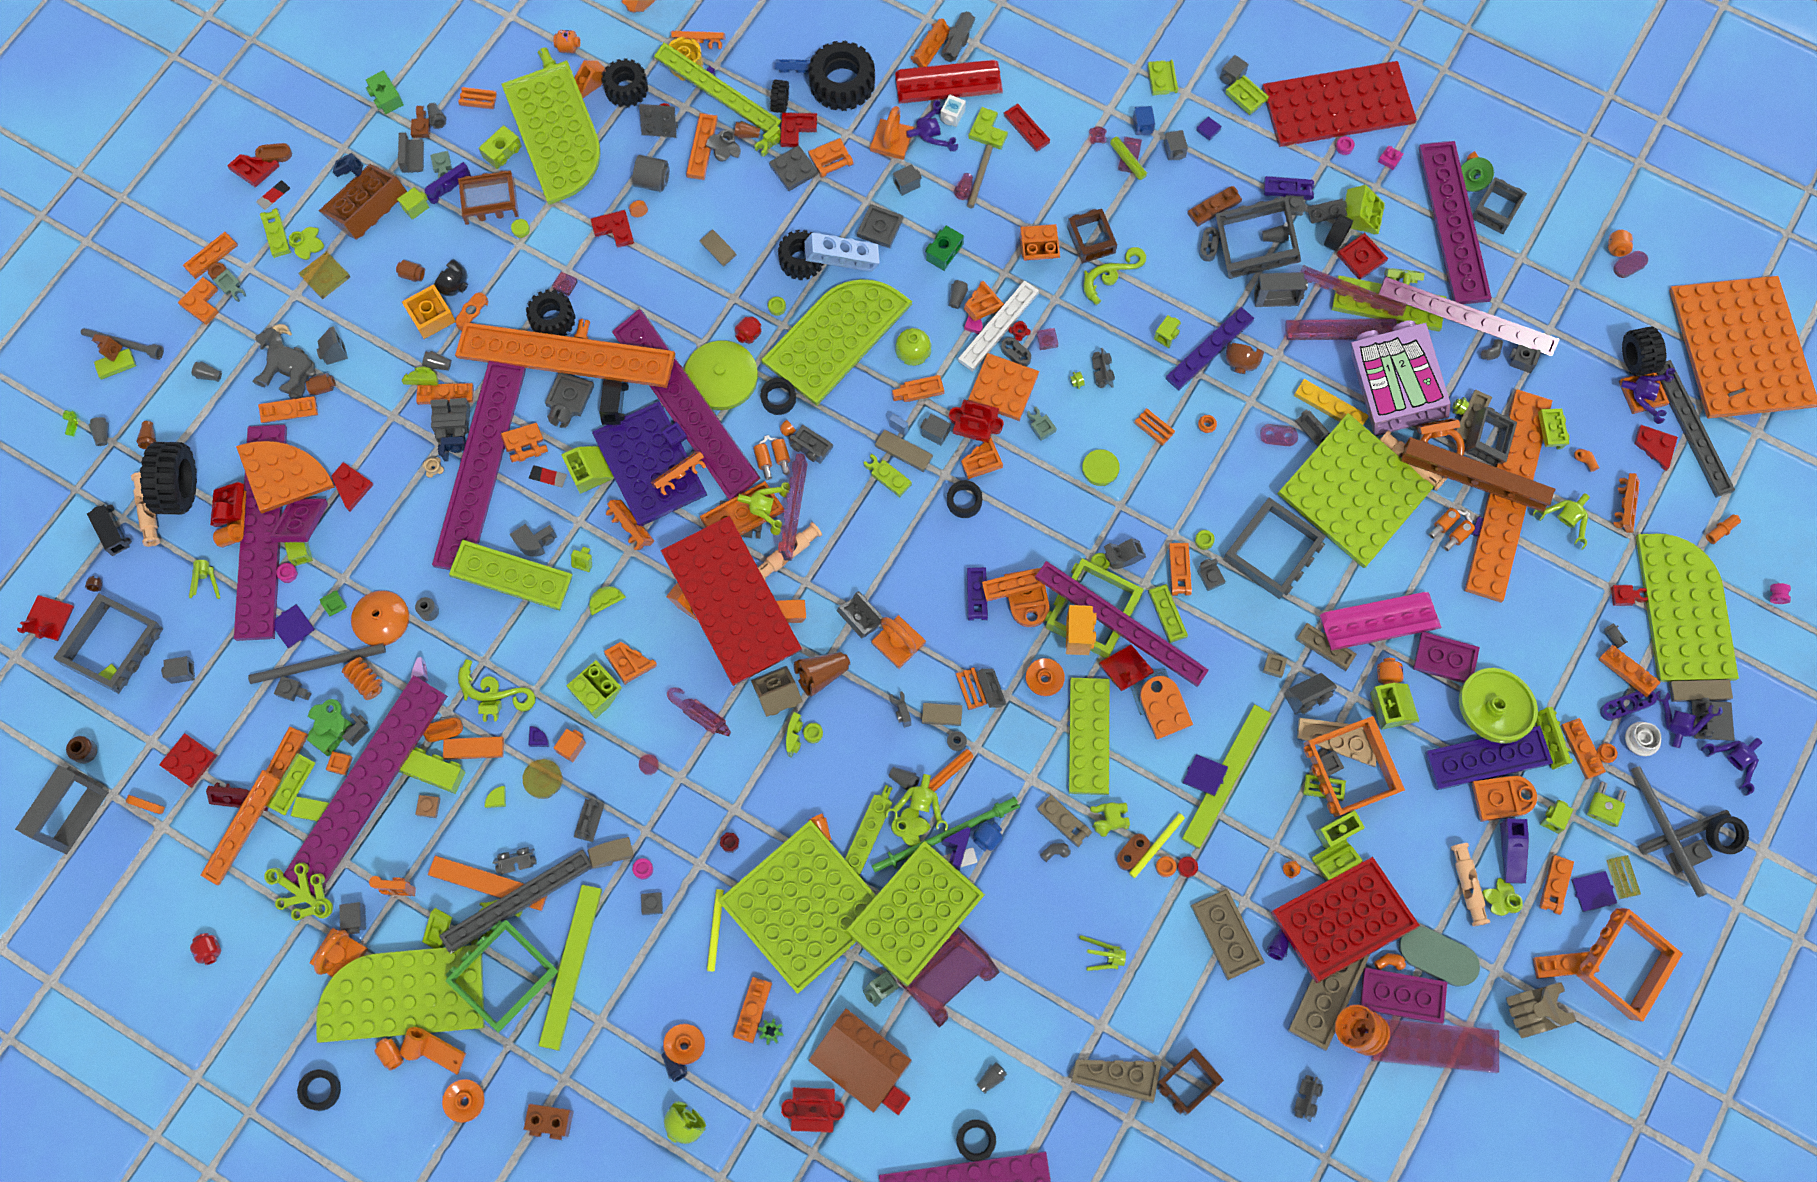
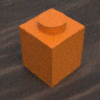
M566 729L553 749L556 753L573 763L586 744L583 739L584 735L575 729L573 731Z

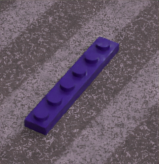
M1240 307L1166 376V380L1178 391L1181 390L1226 348L1228 343H1231L1254 321V317Z

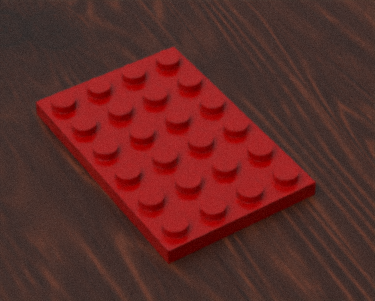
M1374 857L1271 912L1316 984L1420 926Z

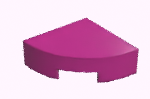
M968 316L964 330L979 334L983 329L981 319L974 321Z

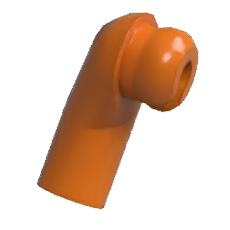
M1577 449L1574 452L1575 459L1586 463L1590 472L1599 469L1592 452L1584 449Z
M1387 953L1373 962L1377 970H1381L1388 965H1393L1398 970L1406 967L1404 957L1392 953Z

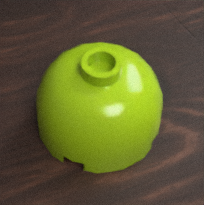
M909 328L899 334L896 340L895 352L899 360L901 359L905 364L912 366L923 364L931 355L932 344L929 336L924 331L918 328Z
M679 1101L674 1102L664 1117V1127L667 1137L672 1142L689 1144L696 1141L704 1133L706 1122L696 1110L693 1109L691 1113L686 1109L687 1104Z

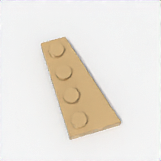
M1299 718L1297 738L1307 742L1350 724ZM1363 727L1316 745L1376 767V757Z

